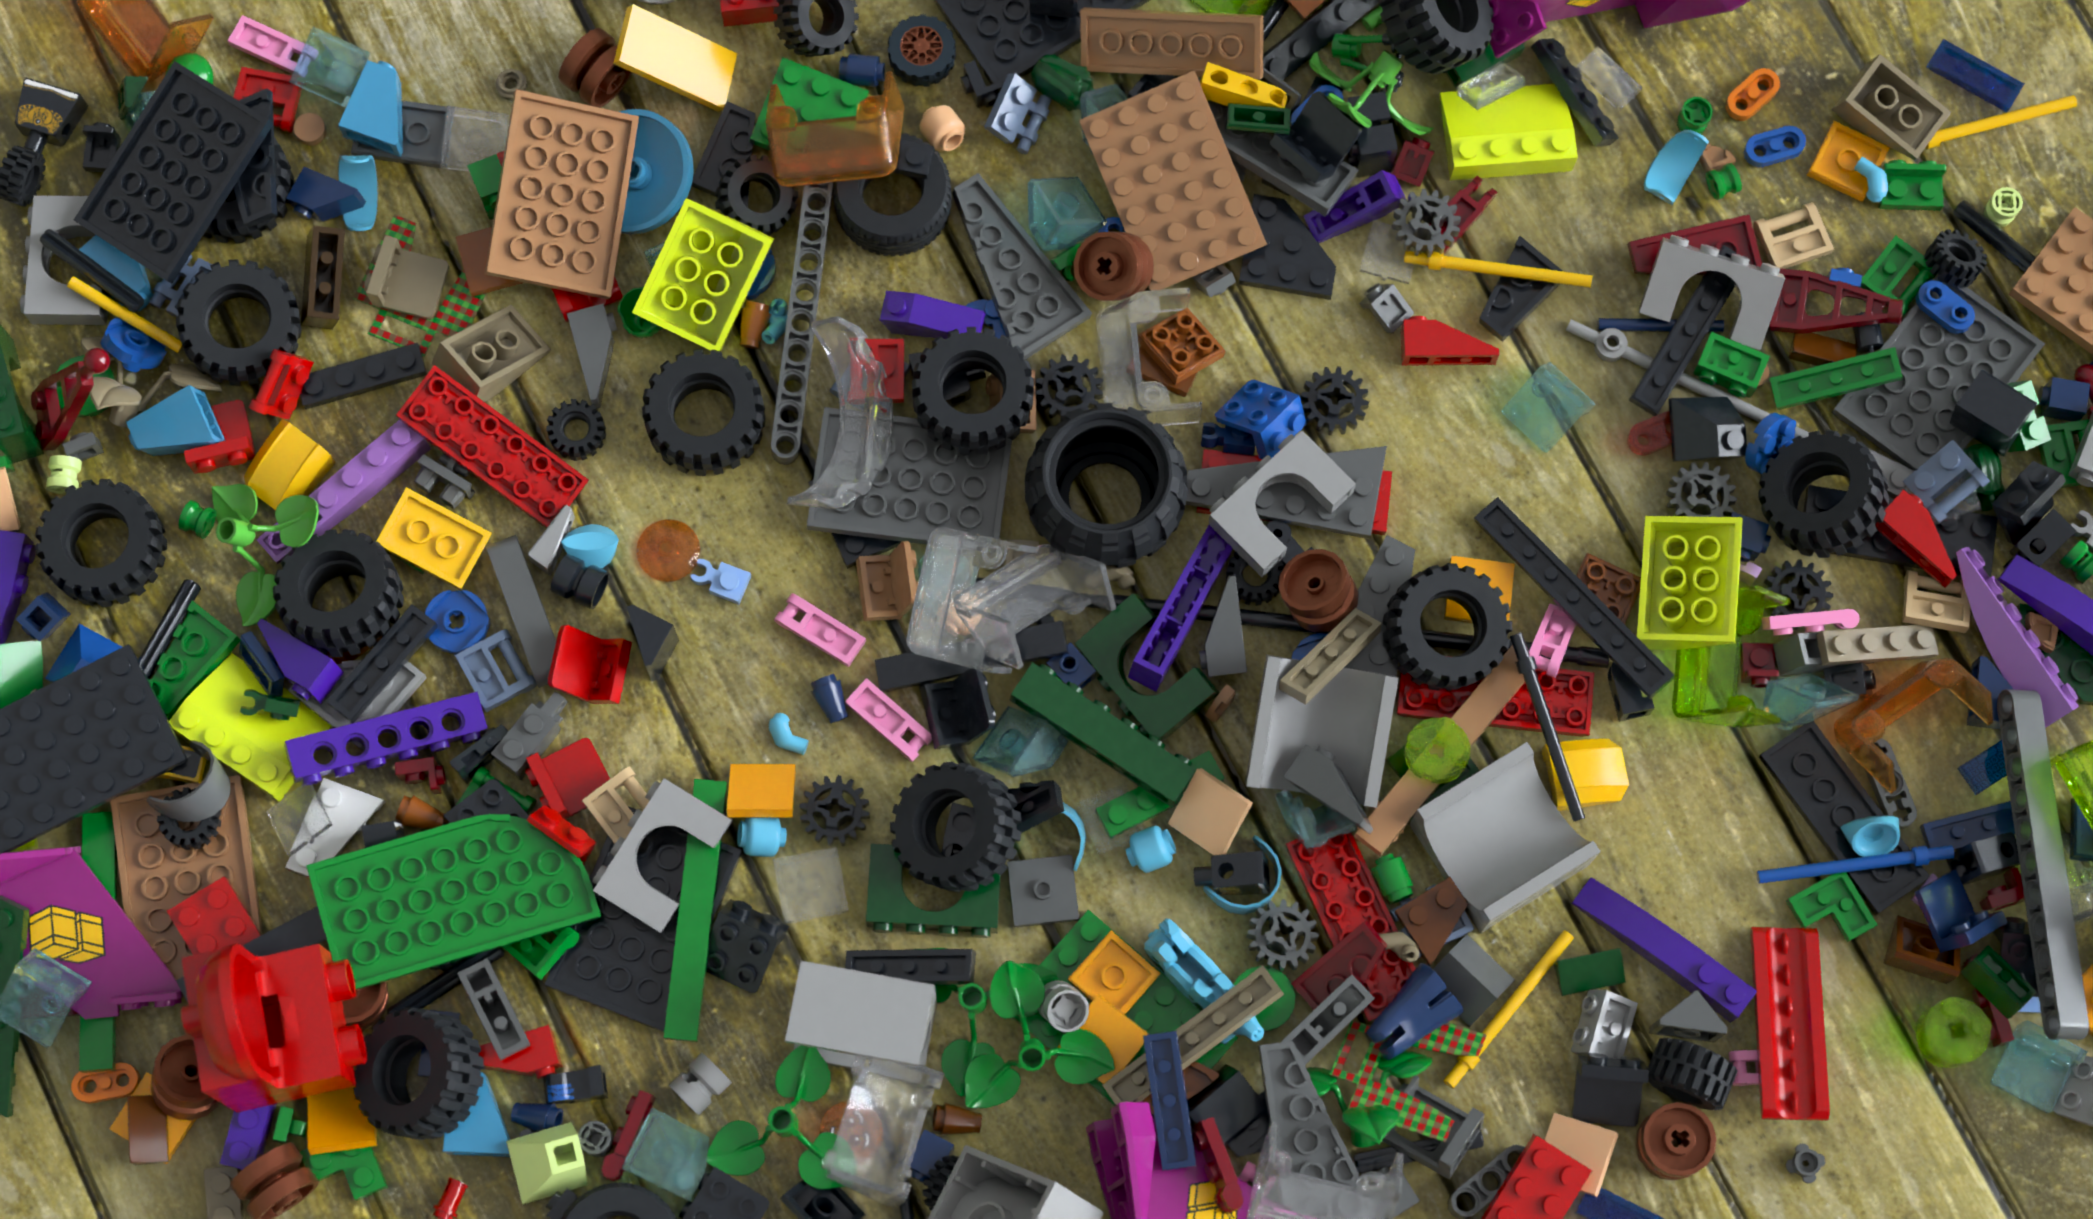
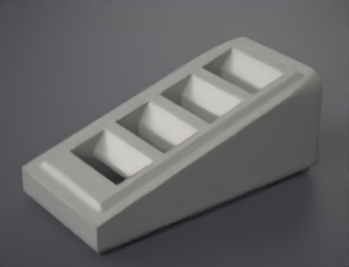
M564 505L528 552L531 563L550 576L563 549L561 541L570 532L575 515L572 508L568 505Z

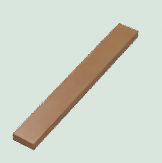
M1513 645L1504 654V659L1501 663L1493 668L1491 673L1484 678L1368 817L1373 827L1371 834L1360 828L1355 833L1354 837L1378 856L1385 852L1414 817L1417 809L1424 805L1525 683L1523 674H1519L1515 664L1518 659Z

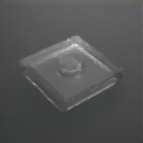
M447 106L440 168L469 171L467 165L504 151L508 133L509 114Z
M837 847L773 859L785 924L849 912Z

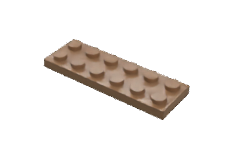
M1083 8L1080 10L1081 66H1086L1087 71L1182 76L1195 71L1197 77H1202L1206 64L1209 62L1254 79L1263 78V15Z

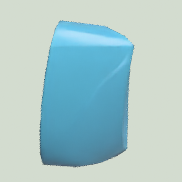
M589 524L569 532L562 539L561 543L567 554L583 560L585 567L588 568L590 565H595L603 568L615 556L619 539L611 529L602 525Z
M1870 816L1853 820L1840 827L1852 849L1862 857L1888 854L1894 850L1900 840L1899 818L1895 816Z

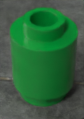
M1393 853L1375 860L1377 866L1371 870L1383 898H1387L1389 904L1400 902L1414 895L1411 889L1414 885L1402 857L1394 858Z

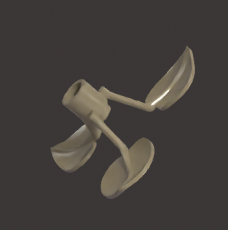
M103 336L84 337L81 340V347L85 352L92 348L105 350L100 344ZM105 350L110 357V361L115 360L117 363V381L107 377H93L94 387L89 392V395L97 410L112 406L109 415L111 423L128 428L126 422L136 417L138 410L145 411L146 404L167 379H170L179 386L186 387L191 385L196 389L214 390L222 393V387L217 381L212 380L209 373H201L194 365L171 364L168 371L161 375L141 401L142 397L137 390L123 384L124 367L122 362Z

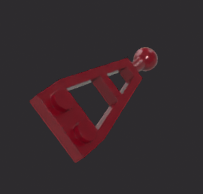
M101 348L88 350L84 355L83 361H77L45 378L32 392L31 406L33 410H36L38 420L36 423V436L41 440L43 451L56 450L67 437L89 396V392L94 387L93 375L105 372L110 365V357L105 350ZM62 387L65 404L62 412L60 411L57 388Z

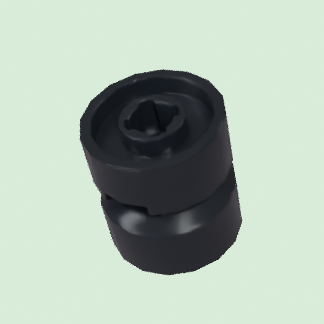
M566 554L555 571L550 590L566 599L574 596L576 603L592 610L598 605L605 592L610 573L595 565H590L587 568L583 560Z

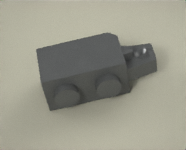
M555 691L545 704L541 701L536 705L531 703L491 752L495 761L522 780L526 775L525 770L530 768L526 758L537 752L541 757L558 736L561 730L559 724L563 720L559 714L567 705V699Z

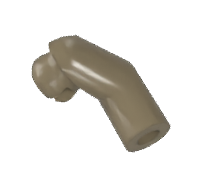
M1105 565L1100 569L1086 573L1087 580L1092 588L1110 580L1118 581L1119 588L1123 590L1132 588L1135 585L1134 573L1128 567L1117 569L1116 565Z
M1390 932L1379 934L1387 944L1385 950L1391 949L1399 958L1408 963L1415 962L1418 959L1419 948L1405 933Z

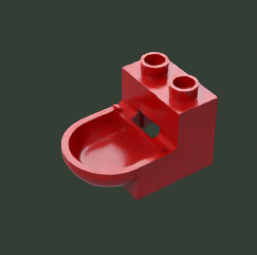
M238 943L224 946L222 949L181 958L189 1005L181 1008V1019L185 1032L194 1038L201 1090L204 1094L236 1112H242L356 1086L353 1066L367 1062V1051L359 1024L346 1026L342 1001L356 997L354 974L348 959L333 962L331 953L320 944L259 957Z

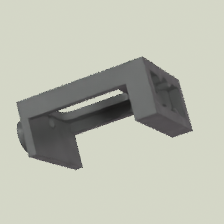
M1415 1075L1409 1084L1404 1082L1398 1091L1425 1102L1454 1120L1447 1141H1441L1435 1151H1427L1396 1133L1395 1129L1397 1126H1394L1382 1141L1445 1178L1450 1179L1483 1128L1484 1113L1475 1108H1472L1469 1114L1419 1087V1077Z

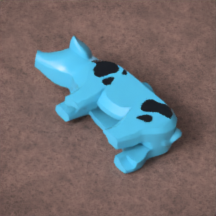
M1165 919L1159 924V929H1155L1148 935L1149 939L1144 943V949L1148 957L1200 1011L1234 987L1228 977L1172 920ZM1253 1017L1221 1042L1226 1044L1236 1035H1243L1252 1041H1259L1263 1037L1264 1030L1256 1017Z

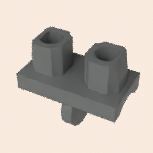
M423 454L418 461L421 469L414 480L416 486L427 493H431L438 481L444 483L447 486L439 498L453 509L465 497L468 499L473 497L475 490L471 489V483L457 475L459 473L467 477L470 473L468 470L446 454H442L439 459L441 463L446 465V468Z

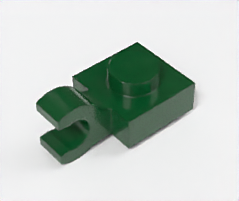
M246 689L244 696L252 697L255 700V705L251 708L242 706L240 712L245 715H254L259 710L264 709V711L271 712L270 717L289 721L290 716L297 717L301 700L272 694L265 695L253 689Z

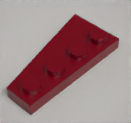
M1749 214L1630 241L1627 244L1635 274H1651L1662 238L1670 239L1671 235L1688 239V245L1700 248L1701 244L1717 249L1725 245L1737 254L1749 258V264L1758 267L1762 265ZM1706 271L1697 273L1695 275H1704Z

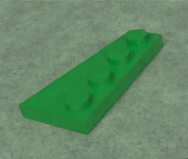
M193 600L187 609L189 613L183 624H179L173 634L174 640L167 653H163L160 657L156 673L152 679H148L168 720L172 718L184 700L225 660L240 642V638Z

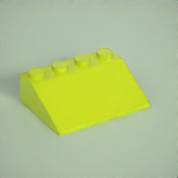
M1555 84L1440 92L1450 181L1474 179L1476 176L1491 178L1568 172L1573 170L1578 158L1574 126L1568 104Z
M686 198L632 313L710 351L712 349L721 351L774 238Z
M1645 516L1637 638L1648 649L1680 650L1735 644L1742 517Z
M231 653L184 700L169 722L175 733L188 742L195 740L203 743L211 749L221 764L280 803L294 783L284 747L285 741L333 729V727L301 701L297 717L290 716L289 721L270 717L271 712L264 711V709L259 710L254 715L241 713L240 709L242 706L251 708L255 705V700L252 697L244 696L246 689H253L265 695L268 694L245 662ZM283 687L282 697L297 699Z

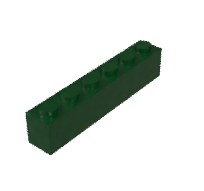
M1032 662L1011 693L1009 701L1172 808L1196 771L1191 767L1192 762L1179 753H1176L1174 756L1164 749L1165 744L1156 737L1149 735L1147 738L1137 732L1138 727L1124 717L1119 720L1110 714L1111 709L1097 699L1092 702L1084 697V691L1074 683L1068 681L1065 684L1057 679L1056 672L1044 664L1038 666Z

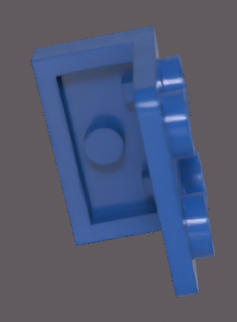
M1257 380L1248 381L1215 413L1217 422L1253 435L1259 459H1264L1268 455L1271 458L1280 451L1278 447L1281 442L1290 434L1295 436L1307 424L1300 395Z

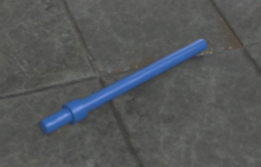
M1924 845L1912 847L1911 851L1757 871V880L1759 884L1906 864H1914L1915 867L1929 865V861L1954 858V848L1952 845L1927 848Z

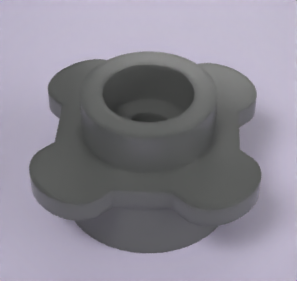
M1799 1144L1795 1147L1796 1153L1793 1158L1786 1162V1169L1789 1173H1796L1801 1176L1805 1183H1812L1816 1180V1173L1825 1165V1158L1822 1154L1809 1149L1808 1145ZM1804 1160L1808 1161L1807 1167L1803 1165Z

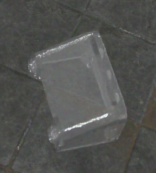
M856 1056L851 1069V1073L855 1074V1078L833 1149L827 1150L823 1159L822 1169L826 1170L827 1178L878 1203L896 1208L907 1200L911 1184L904 1181L911 1177L912 1171L909 1169L926 1112L932 1106L933 1101L930 1100L932 1099L934 1089H940L944 1073L922 1065L917 1067Z

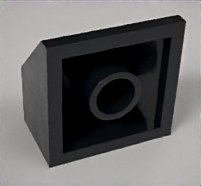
M1728 397L1668 399L1673 462L1731 460L1745 457L1747 448L1746 425Z

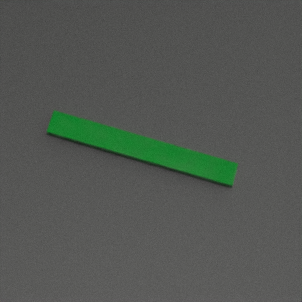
M694 779L693 796L724 815L728 783L726 781ZM689 832L664 1039L698 1042L721 839L717 846L713 848Z
M112 812L85 813L82 815V859L117 902V851ZM80 1015L79 1071L82 1073L115 1071L116 1017L84 1019Z

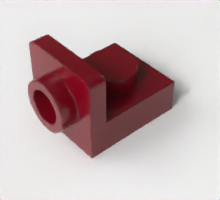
M1414 137L1412 141L1405 140L1392 174L1398 179L1420 187L1435 153V150L1430 149L1431 143L1418 137Z
M1742 643L1740 645L1741 683H1751L1753 688H1767L1779 678V670H1775L1774 643Z
M434 757L394 762L396 776L401 781L405 780L406 784H418L425 782V777H429L431 791L435 795L442 794L441 785L446 784L445 770L443 765H438Z
M2017 867L2011 868L2003 874L2006 885L1987 891L1988 896L1979 902L1982 910L1987 909L1991 913L2020 904L2025 900L2022 877Z

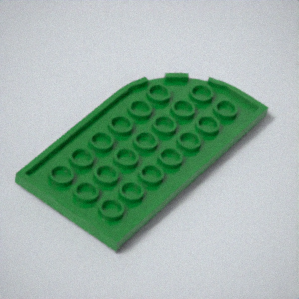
M488 814L449 823L309 864L306 867L333 962L348 959L354 974L356 990L600 918L601 914L593 887L582 861L526 821L527 819L507 814Z

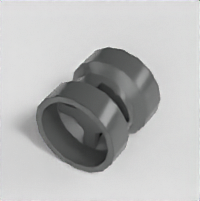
M589 1121L579 1130L578 1138L581 1149L590 1156L603 1157L613 1149L614 1135L604 1123Z

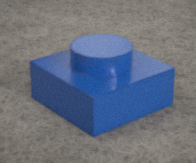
M1841 267L1832 268L1826 277H1829L1830 281H1841L1860 287L1863 275L1855 274L1853 270Z

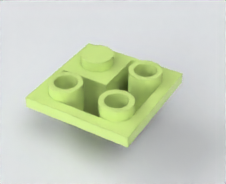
M571 1122L506 1141L522 1204L553 1196L557 1191L563 1193L567 1188L573 1190L587 1186L585 1162L578 1134Z

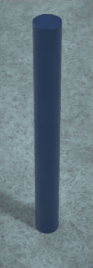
M1598 318L1597 329L1598 331L1615 328L1620 331L1670 332L1677 319H1670V322L1660 319ZM1714 320L1708 332H1723L1724 320Z

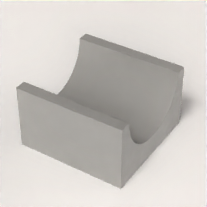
M1266 654L1245 778L1246 786L1304 793L1290 783L1284 775L1305 745L1310 746L1314 750L1321 746L1335 756L1333 762L1342 770L1359 803L1363 806L1377 808L1399 678L1394 675L1344 667L1305 705L1279 689L1280 680L1301 660Z
M1528 742L1417 809L1409 824L1444 879L1446 880L1451 877L1467 901L1468 905L1465 911L1480 934L1588 867L1601 852L1594 841L1585 840L1568 824L1551 800L1536 770L1534 751Z
M801 961L785 1042L795 1044L794 1049L800 1045L817 1048L828 1065L923 1082L937 1009L935 986Z
M965 1145L928 1219H1101L1104 1212L1051 1179Z

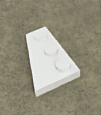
M323 778L285 868L310 878L306 865L340 856L351 839L361 832V826H365V823L376 810L379 811L386 802L378 797Z

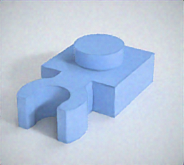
M698 559L697 565L705 568L707 571L703 576L691 574L692 582L697 585L709 583L711 584L710 594L739 605L750 581L751 573L721 562L718 570L712 568L709 561Z

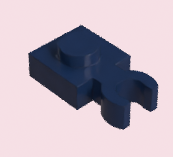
M1203 423L1202 447L1214 448L1219 445L1223 446L1224 453L1254 456L1255 442L1252 434L1225 425V428H1222L1215 423Z

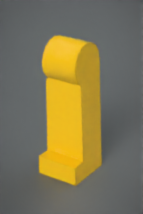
M1207 62L1199 82L1207 102L1210 100L1228 106V103L1285 108L1287 94L1281 88Z

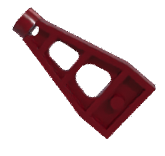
M1780 269L1779 273L1784 274L1785 281L1770 321V331L1805 334L1880 323L1901 324L1903 300L1890 299V297L1841 281H1830L1829 277L1811 271ZM1817 290L1831 295L1834 299L1833 310L1826 315L1809 316L1805 312L1808 293ZM1844 297H1851L1865 301V312L1862 315H1842L1840 313L1842 299ZM1884 306L1888 307V314L1883 313L1882 309Z

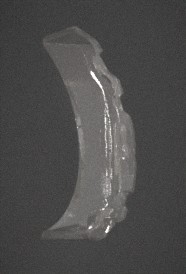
M838 316L814 321L811 324V330L820 341L828 356L837 384L840 422L836 446L831 460L821 477L804 492L788 497L787 504L826 509L844 507L859 496L865 495L873 487L871 483L877 473L883 471L891 448L890 436L893 432L892 399L886 395L883 379L887 378L883 364L875 359L871 349L864 340L868 338L865 332L859 326Z

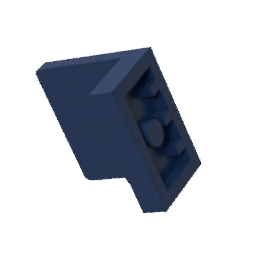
M1956 870L1947 872L1915 891L1919 907L1925 916L1940 953L1971 945L2007 923L2002 910L1989 914L1988 910L1984 909L1975 913Z

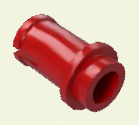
M448 1178L438 1205H433V1209H435L433 1216L439 1219L457 1218L458 1214H456V1211L468 1185Z

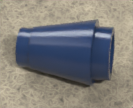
M835 674L825 676L811 683L813 688L811 694L829 719L830 724L849 717L846 712L841 680H837Z
M515 1103L511 1112V1121L539 1132L562 1125L563 1110L556 1108L555 1104Z

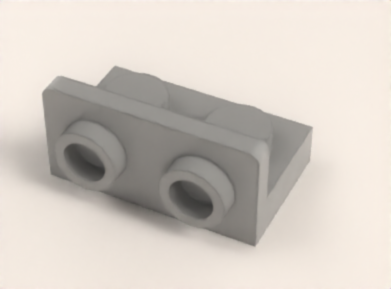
M1589 990L1582 1002V1013L1578 1027L1573 1034L1571 1052L1586 1055L1588 1053H1600L1607 1055L1608 1058L1621 1059L1625 1052L1638 1003L1608 990Z

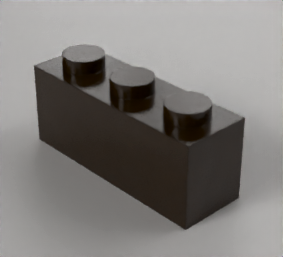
M313 225L307 235L301 326L332 330L339 321L345 229Z

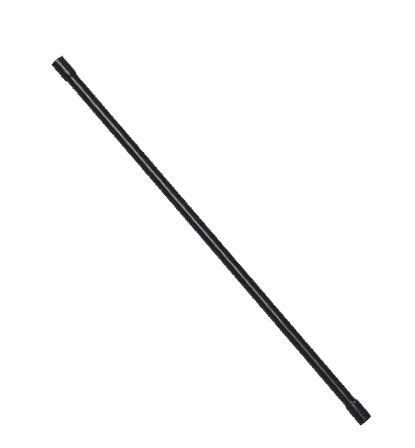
M973 577L972 590L980 597L995 599L1022 598V600L1028 601V598H1033V601L1036 602L1041 601L1053 604L1114 610L1129 597L1010 583L998 579ZM1142 598L1155 615H1159L1167 601ZM1203 605L1196 620L1212 622L1217 606ZM1240 609L1241 625L1316 634H1329L1331 632H1312L1304 629L1294 620L1291 614ZM1421 629L1422 635L1430 647L1467 651L1473 642L1474 635ZM1525 641L1528 651H1530L1533 642ZM1568 646L1562 662L1608 668L1610 658L1600 648Z

